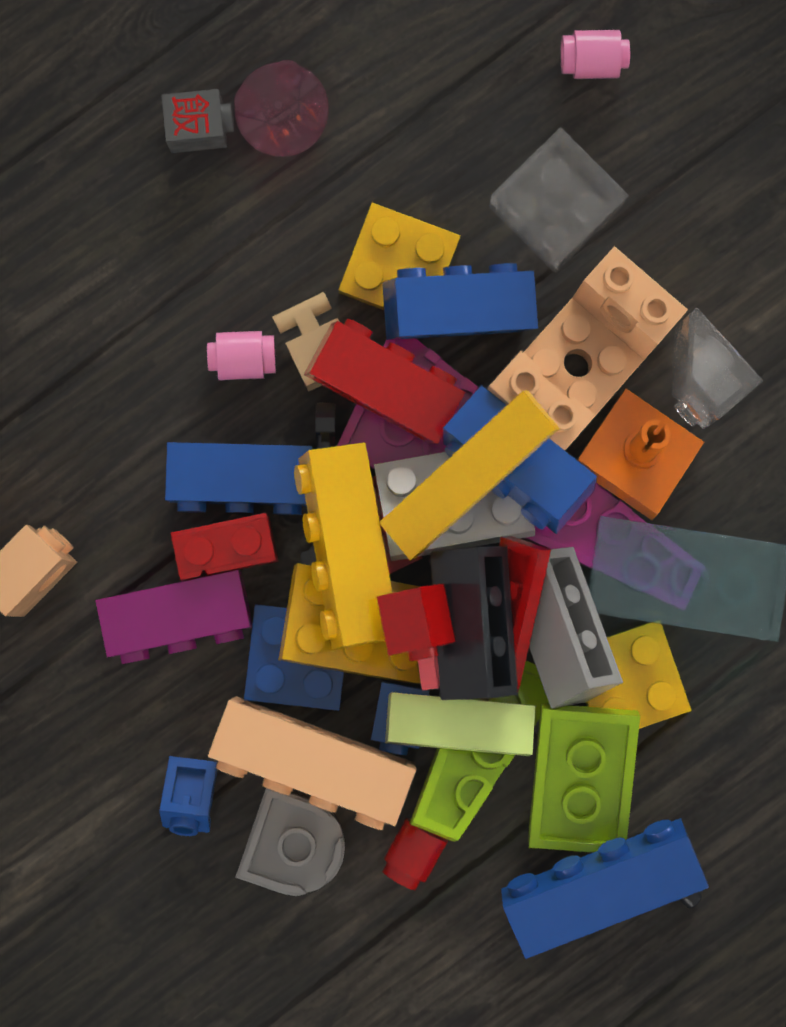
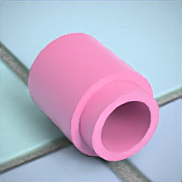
M574 30L573 35H562V74H573L574 79L619 78L621 69L629 68L630 41L629 39L621 40L620 30Z
M262 331L216 333V342L207 343L208 371H217L218 380L264 379V374L276 373L274 335L262 336Z

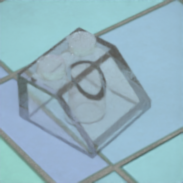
M696 307L675 328L672 395L678 401L674 407L680 416L691 426H695L698 423L702 429H705L723 417L763 380Z

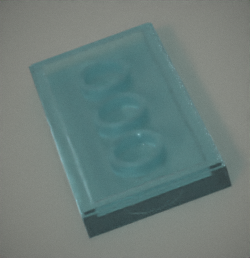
M600 516L588 588L596 610L601 615L779 642L786 594V545Z

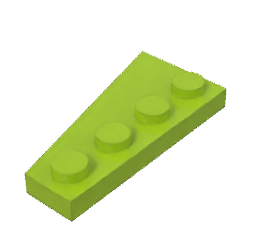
M528 661L525 662L518 695L468 699L535 706L534 726L540 719L541 703H549L536 665ZM437 748L409 824L453 842L458 841L492 791L493 785L515 755Z

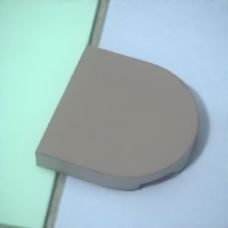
M266 788L235 878L292 896H300L319 890L336 876L343 862L345 838L341 824L332 812L308 803L309 798L292 792L290 795H284Z

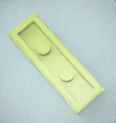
M391 692L388 694L385 743L530 756L533 755L535 706L468 699L441 700V697Z

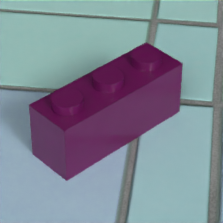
M240 570L95 600L107 657L120 655L122 664L150 659L148 649L167 645L169 654L197 649L195 639L214 635L216 644L244 639L242 629L253 626L243 574Z

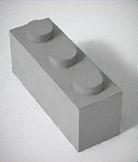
M574 547L550 549L551 553L529 645L551 709L585 703L623 683Z

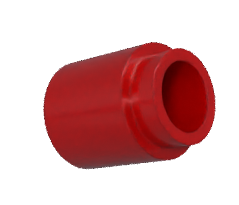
M406 818L384 857L387 863L382 872L396 883L416 891L420 882L427 881L448 840L410 825L411 819Z

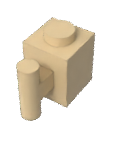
M324 292L272 316L280 334L298 326L302 334L286 342V346L308 392L322 385L304 376V373L330 324L339 321L336 318L319 326L315 317L332 309Z

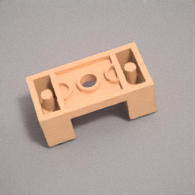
M614 246L583 280L571 300L524 352L520 351L489 385L487 390L506 405L522 391L527 390L560 428L549 439L565 451L688 309ZM570 354L582 356L588 363V373L582 377L569 374L564 366V358Z
M25 525L0 550V612L4 616L24 617L77 563L69 554L74 547L54 528L50 530L46 526L35 530L32 526Z

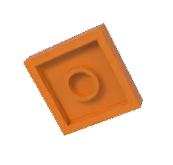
M625 389L577 461L597 476L596 483L650 520H653L701 449L704 441L628 389Z

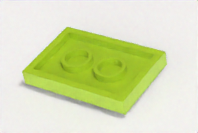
M541 703L528 834L529 848L596 852L603 843L611 839H627L640 714L637 710L571 705L551 709L550 704Z

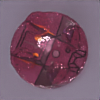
M291 60L266 64L256 69L244 80L234 98L235 117L240 132L251 146L267 155L287 157L304 152L318 141L327 125L329 104L324 87L312 72Z

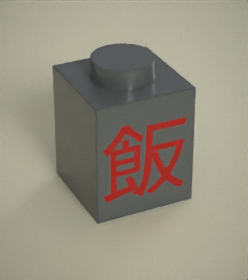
M219 89L161 94L166 143L171 153L227 148L226 133L234 132L233 112L231 103L223 104Z

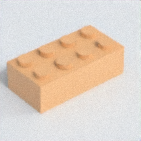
M237 696L228 700L208 757L218 760L216 769L239 778H244V775L248 772L264 777L262 786L284 795H290L293 789L311 795L308 803L334 813L337 812L338 806L357 812L355 817L357 822L378 830H383L385 823L396 826L416 772L415 762L380 751L372 746Z

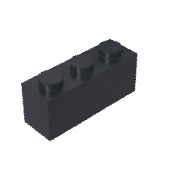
M507 546L470 547L430 552L432 585L444 583L455 637L454 643L437 646L441 700L484 699L518 695Z

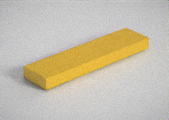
M527 390L522 391L388 513L379 524L409 560L416 559L560 428Z

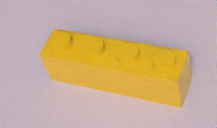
M366 443L308 450L299 458V465H296L294 468V478L298 493L300 495L305 494L308 513L303 514V530L307 542H313L316 562L311 564V574L316 591H322L325 610L320 611V626L325 640H331L332 650L385 641L377 596L392 593L381 526L379 524Z

